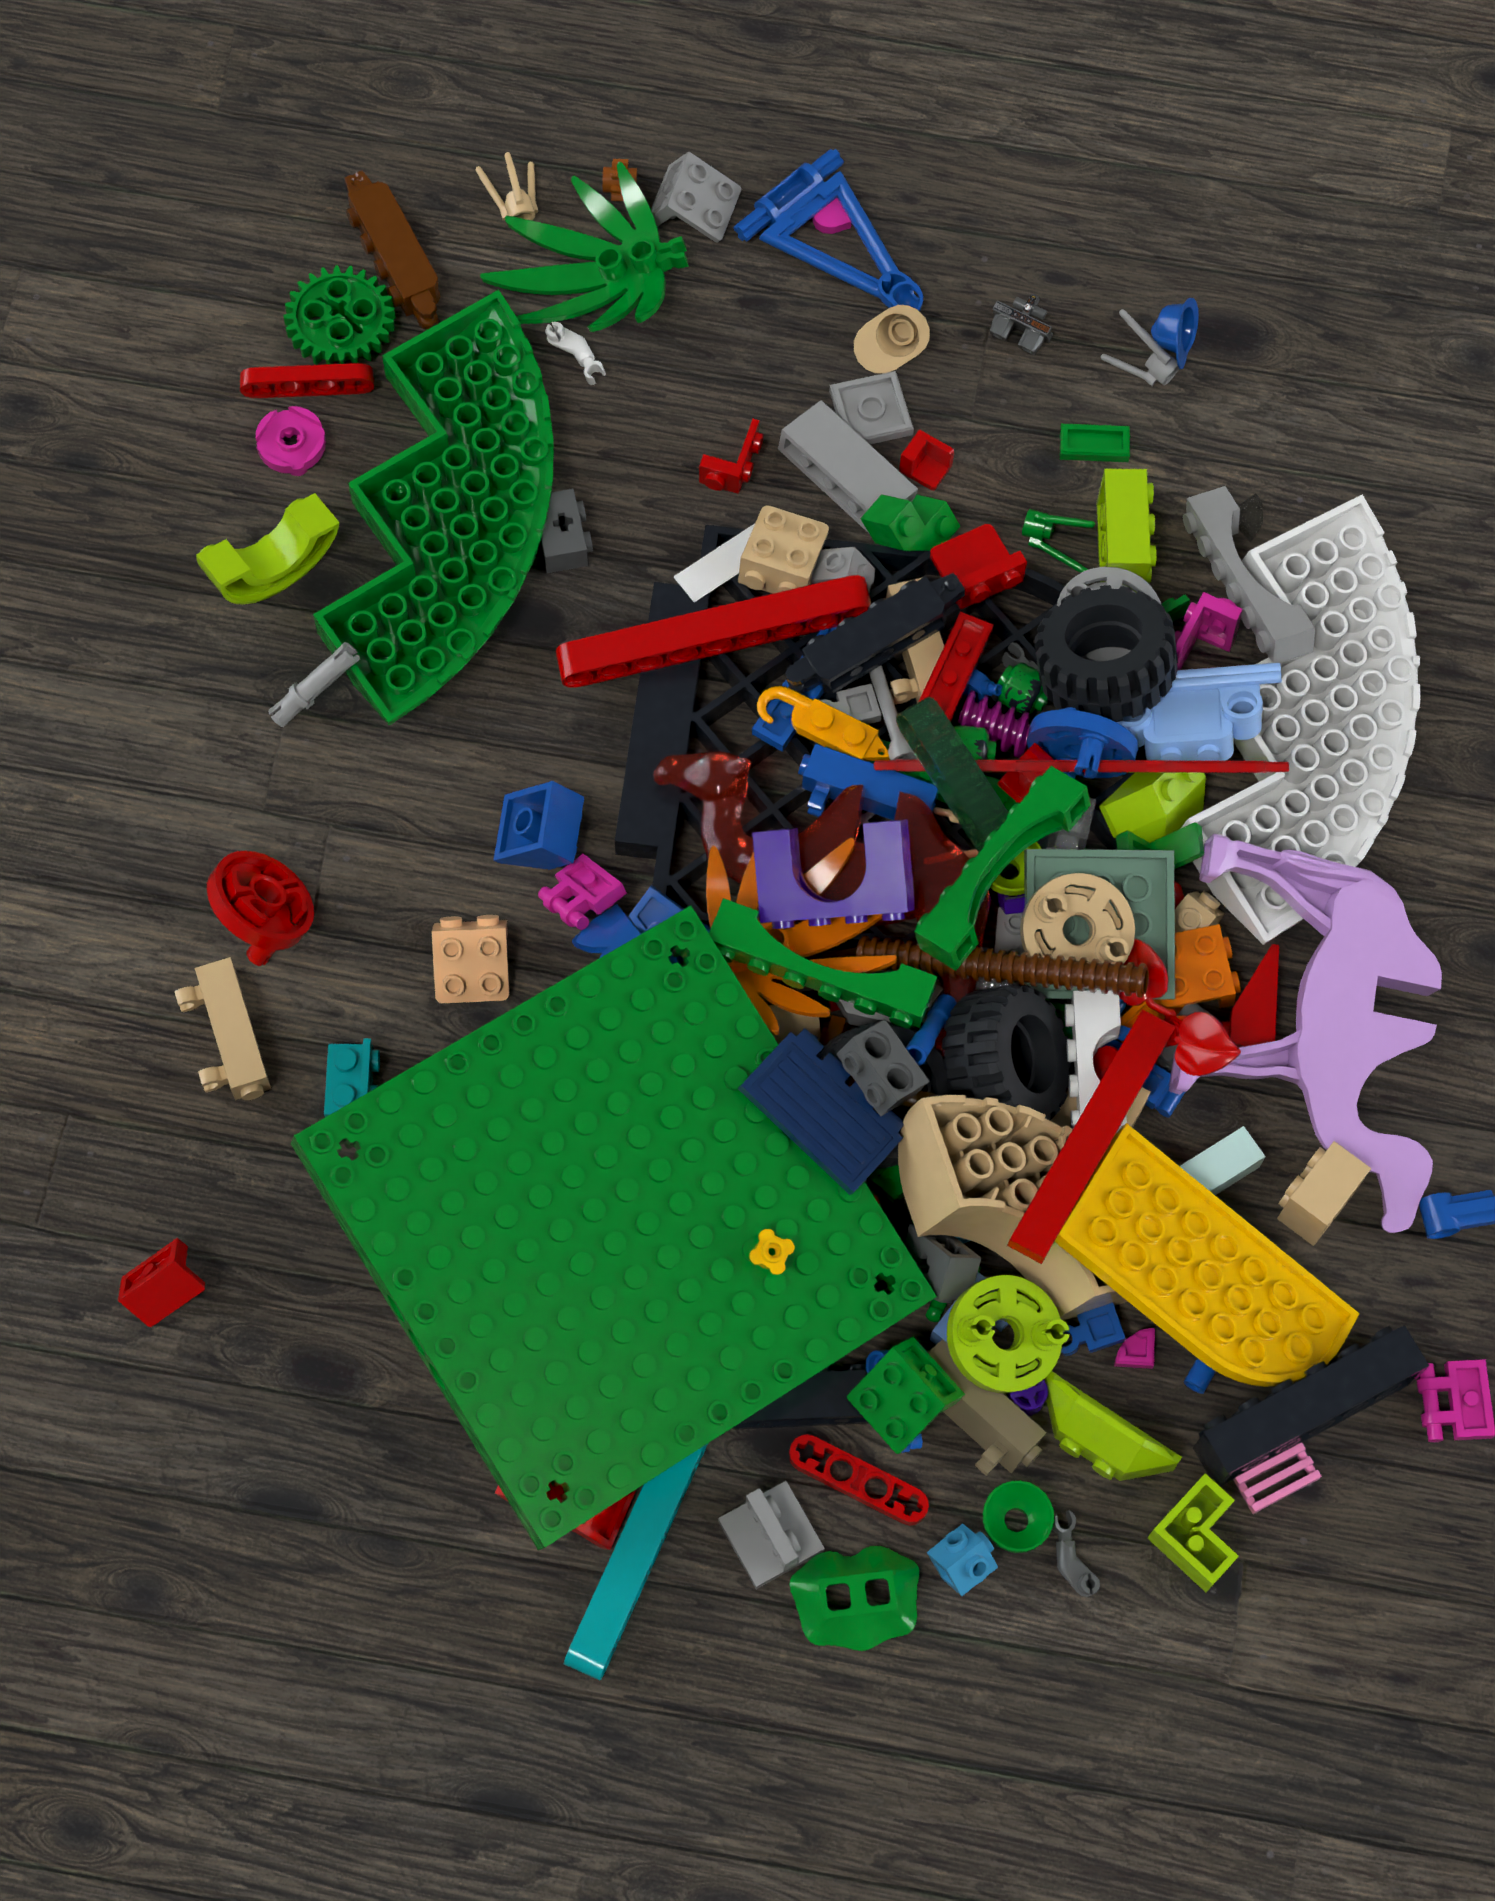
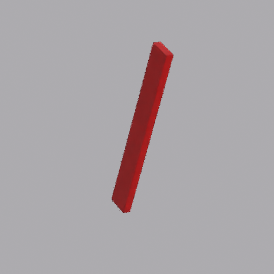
M1143 1009L1141 1010L1009 1239L1007 1246L1040 1264L1044 1262L1059 1232L1173 1034L1174 1025Z

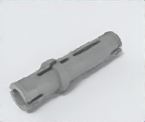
M344 642L299 684L295 682L289 688V693L268 710V713L273 715L271 716L272 720L279 726L284 727L304 708L309 709L314 704V699L360 660L359 655L356 654L357 651L350 644Z

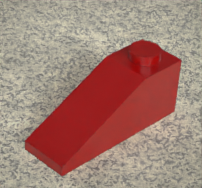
M1272 944L1232 1008L1227 1021H1221L1228 1036L1238 1048L1275 1041L1279 945Z

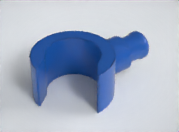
M975 669L963 696L967 698L973 690L975 691V702L979 703L986 695H1001L1002 686L990 681L986 675Z

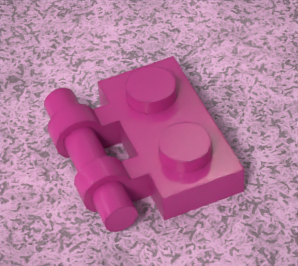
M582 854L574 860L573 864L567 865L555 874L559 884L552 889L547 886L541 888L538 896L543 901L546 909L552 913L560 914V918L565 924L583 930L589 924V919L584 915L587 911L591 909L599 915L626 895L627 892L619 880ZM575 896L573 900L569 903L567 902L570 897Z
M1486 1359L1447 1361L1444 1365L1446 1377H1435L1434 1364L1428 1363L1429 1367L1420 1375V1379L1417 1380L1418 1393L1422 1394L1424 1413L1421 1414L1422 1427L1427 1428L1428 1442L1443 1441L1442 1426L1452 1425L1454 1440L1492 1439L1495 1437ZM1448 1391L1450 1411H1440L1437 1392Z

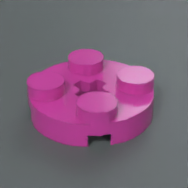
M298 406L288 407L289 410L277 412V409L269 412L260 421L256 429L257 450L260 458L269 468L277 472L290 473L293 476L305 474L309 468L313 467L321 459L325 451L326 437L319 418L311 411ZM293 435H297L296 444H285L284 437L291 438Z

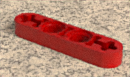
M362 363L247 368L240 373V392L249 398L365 394L374 389V370L371 366Z
M809 1434L801 1435L791 1443L789 1459L792 1466L798 1471L908 1526L917 1525L926 1517L929 1502L925 1493L920 1489ZM808 1444L814 1447L813 1454L821 1459L824 1457V1452L831 1454L825 1463L823 1473L817 1471L820 1462L812 1458L807 1459L806 1463L801 1462L800 1453L796 1451L797 1448L805 1449ZM837 1461L847 1462L852 1468V1476L846 1481L835 1480L830 1474V1467L833 1463ZM875 1478L882 1480L887 1486L886 1495L880 1499L869 1497L865 1492V1484L869 1480ZM894 1487L901 1490L897 1498L906 1502L911 1497L918 1500L917 1507L922 1511L920 1513L913 1511L911 1516L904 1514L905 1506L897 1501H894L893 1508L886 1506L892 1497Z

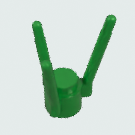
M1029 509L1022 529V536L1030 538L1028 546L1043 550L1080 573L1089 570L1043 542V539H1051L1055 524L1093 528L1095 522L1054 516Z

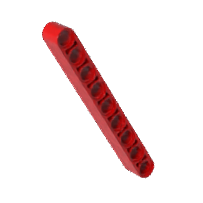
M852 575L569 641L556 648L561 681L568 688L582 687L834 628L844 619L852 616L857 617L864 613L872 603L866 579L860 575Z

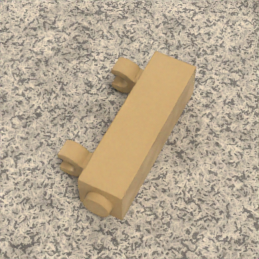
M909 581L888 585L887 598L898 593L900 588ZM939 631L902 653L910 679H897L890 683L892 687L890 692L894 704H901L912 698H916L918 703L944 648Z
M231 957L196 967L195 971L199 985L184 987L174 992L181 1012L191 1011L203 1004L206 1005L222 1058V1066L209 1067L198 1071L201 1084L205 1092H211L229 1084L235 1100L241 1098L243 1100L256 1099L262 1096L264 1091L270 1090L271 1086Z

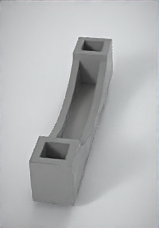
M1226 486L1187 498L1186 513L1183 514L1185 529L1189 534L1193 533L1200 554L1203 557L1207 556L1215 578L1218 581L1222 580L1226 587L1228 599L1243 609L1242 621L1247 629L1251 628L1255 634L1259 650L1262 653L1266 652L1272 663H1282L1312 653L1315 627L1300 604L1291 605L1274 596L1255 580L1242 563L1232 535L1239 533L1240 508Z

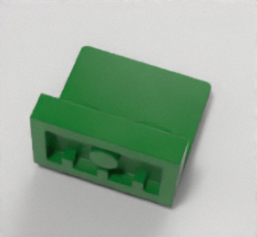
M911 1337L892 1347L847 1395V1399L896 1454H899L913 1442L938 1414L954 1406L965 1393L914 1337Z

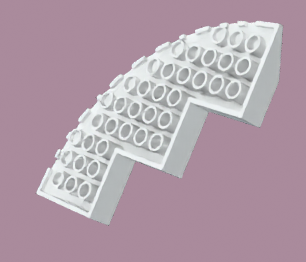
M1363 494L1248 551L1242 560L1249 573L1266 590L1291 605L1300 604L1315 627L1314 648L1312 653L1280 663L1282 683L1259 684L1260 695L1263 700L1261 731L1257 736L1248 740L1233 738V742L1245 761L1289 762V772L1254 773L1259 781L1258 783L1187 819L1181 828L1194 822L1202 826L1203 843L1213 834L1226 836L1231 841L1239 840L1279 852L1283 850L1302 851L1325 860L1356 867L1365 857L1376 836L1388 820V814L1404 784L1405 770L1415 744L1416 714L1420 708V684H1418L1420 656L1416 654L1414 640L1417 637L1413 612H1409L1405 598L1407 594L1405 583L1400 580L1395 567L1397 561L1393 551H1388L1383 539L1384 531ZM1268 657L1257 664H1266L1272 662ZM1202 857L1193 861L1199 873L1201 870ZM1229 871L1221 874L1212 882L1206 883L1213 895L1263 945L1303 919L1269 885L1253 877Z

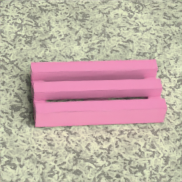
M1303 1443L1234 1478V1482L1252 1514L1322 1477L1320 1472L1314 1468V1462L1311 1457L1307 1456ZM1295 1456L1299 1459V1462L1250 1488L1245 1484ZM1305 1469L1307 1476L1257 1502L1253 1498V1495Z

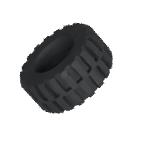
M1110 585L1100 586V589L1091 590L1090 588L1080 590V594L1074 597L1072 594L1061 600L1060 606L1055 604L1047 612V618L1042 619L1037 628L1038 634L1035 636V652L1040 685L1043 687V692L1047 699L1054 702V706L1058 709L1073 707L1077 711L1096 714L1112 719L1114 722L1123 721V717L1130 715L1132 718L1137 717L1143 713V709L1146 707L1151 709L1160 702V696L1165 697L1171 689L1172 682L1176 679L1178 663L1173 622L1170 615L1165 612V608L1155 599L1151 601L1149 595L1141 591L1134 593L1130 587L1120 586L1119 589H1112ZM1105 647H1120L1131 650L1122 657L1108 661H1092L1081 658L1093 650Z
M1020 984L977 990L963 996L950 1012L951 1017L948 1018L944 1027L946 1036L942 1039V1049L945 1050V1059H942L943 1070H946L948 1075L946 1080L948 1089L953 1091L954 1095H965L966 1098L984 1100L986 1097L998 1099L999 1103L1013 1107L1018 1105L1026 1106L1045 1114V1119L1052 1120L1061 1110L1060 1107L1067 1098L1065 1091L1069 1088V1068L1072 1067L1071 1062L1067 1061L1068 1036L1064 1035L1062 1029L1064 1024L1062 1019L1056 1016L1054 1005L1050 1001L1045 1000L1046 996L1028 985L1022 986Z

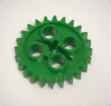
M335 265L333 274H328L327 270L323 267L321 268V277L317 278L314 274L309 273V284L298 281L299 292L290 291L291 302L285 303L286 314L283 315L285 326H287V336L292 338L294 349H301L303 358L312 354L315 365L322 359L326 360V364H333L334 361H339V364H346L348 360H351L352 363H359L358 358L361 356L371 361L370 351L373 350L381 353V342H390L389 332L395 330L393 320L396 319L392 296H388L386 285L379 286L376 276L367 280L366 270L363 269L358 275H354L353 267L349 266L345 273H341L339 266ZM336 295H344V296L339 297V298H335V297H334V296H336ZM361 314H369L365 317H359ZM314 317H321L318 320H310ZM340 336H346V338L341 340L336 339Z

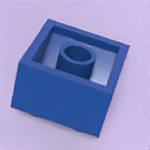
M554 781L504 795L493 861L500 864L548 870L573 864L577 852L584 796Z

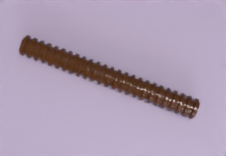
M862 936L856 951V957L896 955V963L882 969L885 972L889 971L890 968L893 971L899 970L902 963L932 975L938 973L939 977H945L949 974L951 978L956 979L958 975H961L963 980H967L971 976L974 981L984 978L985 982H991L992 979H995L997 983H1003L1004 980H1007L1008 984H1014L1015 981H1019V984L1022 986L1030 982L1032 987L1042 984L1043 988H1049L1050 985H1054L1055 989H1060L1062 986H1065L1070 991L1073 987H1077V990L1080 992L1088 988L1091 993H1095L1098 989L1101 990L1102 994L1112 991L1114 995H1119L1120 992H1124L1125 996L1129 997L1132 993H1136V996L1139 998L1146 994L1148 987L1149 971L1145 963H1141L1139 967H1136L1134 962H1129L1126 966L1123 965L1122 961L1111 964L1110 960H1105L1103 963H1100L1099 959L1094 958L1092 962H1088V959L1082 957L1080 961H1076L1074 956H1070L1066 960L1063 955H1058L1057 958H1053L1052 954H1046L1045 957H1041L1040 953H1034L1033 956H1030L1029 952H1023L1021 955H1018V952L1014 950L1007 954L1004 949H1000L996 953L993 948L984 951L982 947H977L955 971L922 951L919 944L916 945L913 940H908L907 943H904L902 939L892 942L891 938H885L884 941H881L879 937H874L870 940L868 936Z

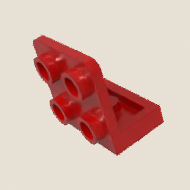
M984 524L933 547L930 551V558L941 577L954 573L965 589V596L956 602L960 609L974 603H979L1005 589H1010L1023 582L1027 561L1022 552L1017 551L1010 555L994 527L990 524Z

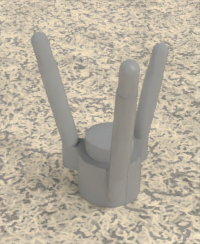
M1121 309L1119 311L1120 316L1154 352L1145 363L1149 370L1145 372L1107 354H1102L1101 359L1144 379L1151 386L1157 381L1162 385H1166L1179 371L1177 360L1164 351L1144 328L1124 309Z

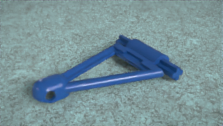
M836 149L828 150L811 165L803 163L758 199L754 204L755 210L734 226V231L738 233V238L741 241L745 240L747 242L768 225L769 228L761 234L759 240L879 298L888 308L896 305H909L919 311L922 308L923 294L920 287L906 274L898 270L842 172L839 171L826 182L823 181L844 164V160ZM838 198L882 276L878 280L790 237V235L834 199Z

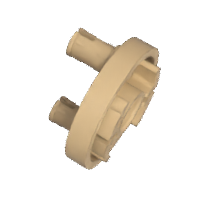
M1073 873L1050 880L1031 896L1022 914L1020 935L1023 949L1025 952H1029L1030 956H1033L1034 953H1040L1041 957H1045L1046 954H1052L1053 958L1063 955L1066 960L1070 956H1074L1076 961H1080L1082 957L1088 959V962H1092L1095 958L1099 959L1100 963L1110 960L1111 964H1115L1117 961H1122L1124 964L1134 943L1135 923L1127 900L1114 885L1098 876ZM1069 885H1075V886L1089 887V888L1095 889V891H1092V890H1089V889H1085V888H1076V887H1074V886H1070V887H1067V886H1069ZM1109 900H1110V901L1112 902V904L1114 905L1115 909L1117 910V913H1118L1119 917H1120L1121 920H1122V928H1121V930H1116V929H1118V928L1121 927V921H1120V919L1117 917V914H1116L1114 908L1112 907V905L1109 903ZM1071 916H1079L1089 925V937L1081 945L1070 943L1063 934L1064 923ZM1041 929L1043 938H1044L1045 942L1047 943V945L1051 948V950H1049V949L1047 948V946L1045 945V943H1044V941H1043V939H1042V937H1041L1040 931H1039V932H1035L1036 930Z

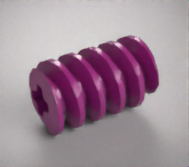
M972 690L964 703L957 725L985 728L989 733V741H996L997 743L1001 740V751L1004 753L1014 745V756L1020 758L1028 747L1027 737L1031 726L1028 724L1029 713L1025 712L1017 720L1015 719V707L1012 706L1003 714L1002 702L998 701L990 709L988 708L989 697L984 696L979 703H975V691Z

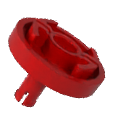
M254 851L230 853L219 862L208 878L207 896L213 912L232 934L251 945L246 951V955L257 966L266 965L276 950L288 949L297 944L312 925L314 906L307 888L292 870L268 855ZM258 894L265 898L267 902L260 898ZM289 907L291 908V912H292V922H293L295 925H293L292 923H290L291 915H290Z

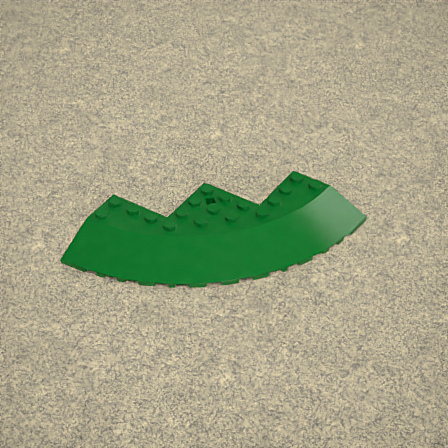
M499 289L382 355L387 380L429 437L350 481L348 485L352 504L397 566L313 614L317 633L332 654L344 642L350 644L357 651L356 654L359 655L360 660L348 668L345 674L389 726L435 694L463 669L491 637L515 601L534 562L546 525L553 485L554 438L549 400L533 349L523 333L521 323Z

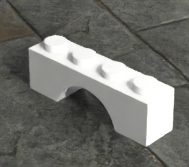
M1097 990L1095 993L1090 991H1073L1071 1004H1065V1026H1072L1073 1039H1067V1061L1074 1062L1075 1075H1069V1096L1076 1097L1077 1110L1071 1111L1072 1129L1100 1083L1094 1071L1093 1057L1099 1048L1117 1039L1121 1026L1119 995H1114L1112 991H1108L1107 994H1102L1101 990ZM1127 1116L1124 1118L1118 1131L1127 1123Z

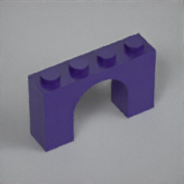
M908 819L863 824L866 872L859 888L844 900H831L822 897L814 892L805 881L801 869L798 828L753 832L760 923L772 922V929L795 927L794 920L808 919L809 926L830 925L831 918L845 917L846 924L868 922L867 915L882 914V921L905 919L904 912L915 910Z

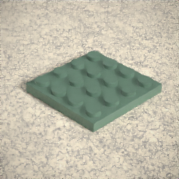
M1024 850L1025 906L1031 896L1042 885L1057 877L1073 873H1085L1105 879L1123 894L1131 908L1135 923L1134 939L1147 943L1157 953L1166 968L1168 975L1167 992L1162 997L1153 998V1000L1175 999L1174 850ZM1069 885V886H1067V887L1074 886V887H1076V888H1085V889H1089V890L1095 891V889H1092V888H1089V887L1075 886V885ZM1109 900V903L1112 905V907L1114 908V910H1115V912H1116V914H1117V917H1118V918L1120 919V921H1121V927L1118 928V929H1116V930H1121V928H1122V920H1121V918L1119 917V915H1118V913H1117V910L1115 909L1114 905H1113L1112 902ZM1071 916L1065 921L1063 934L1067 941L1075 945H1081L1088 939L1090 929L1088 923L1083 918ZM1041 929L1036 930L1035 932H1039V931H1040L1041 937H1042V939H1043L1045 945L1047 946V948H1048L1049 950H1051V948L1047 945V943L1045 942V940H1044V938H1043ZM1042 984L1032 987L1045 995V999H1072L1073 991H1078L1077 987H1073L1071 991L1067 990L1065 986H1062L1060 989H1055L1054 985H1050L1049 988H1043Z

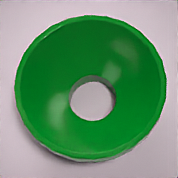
M1009 1481L995 1488L988 1496L982 1513L983 1525L991 1541L1001 1549L1013 1553H1025L1042 1545L1048 1538L1054 1523V1510L1047 1495L1039 1487L1025 1481ZM1019 1510L1026 1515L1028 1523L1023 1531L1014 1532L1007 1528L1005 1515L1009 1511Z

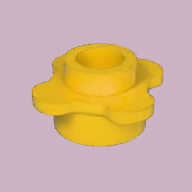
M764 1229L759 1233V1242L750 1251L749 1259L754 1265L769 1269L773 1275H779L785 1271L784 1263L788 1255L794 1252L795 1246L792 1240H783L775 1236L773 1230ZM770 1248L775 1250V1255L769 1254Z

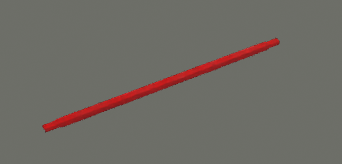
M875 760L874 769L875 771L1046 772L1050 766H1053L1061 772H1074L1077 760ZM1100 760L1098 772H1289V762Z

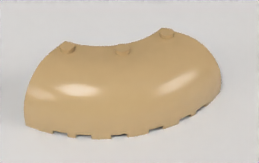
M965 1095L921 1098L907 1112L903 1121L904 1126L900 1131L903 1139L898 1143V1165L901 1185L918 1237L928 1235L955 1236L971 1240L996 1252L1011 1263L1025 1279L1039 1286L1051 1298L1061 1320L1077 1317L1078 1314L1112 1302L1114 1306L1128 1302L1055 1242L1042 1264L1007 1246L1009 1239L1072 1132V1128L1067 1125L1062 1128L1052 1121L1045 1119V1114L1022 1105L1013 1107L999 1103L998 1099L986 1097L984 1100L966 1098Z

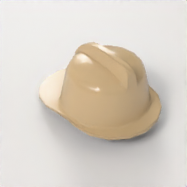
M896 305L888 308L867 322L858 331L854 340V353L857 361L866 370L873 373H888L896 370L919 355L926 348L930 339V327L921 312L909 305Z

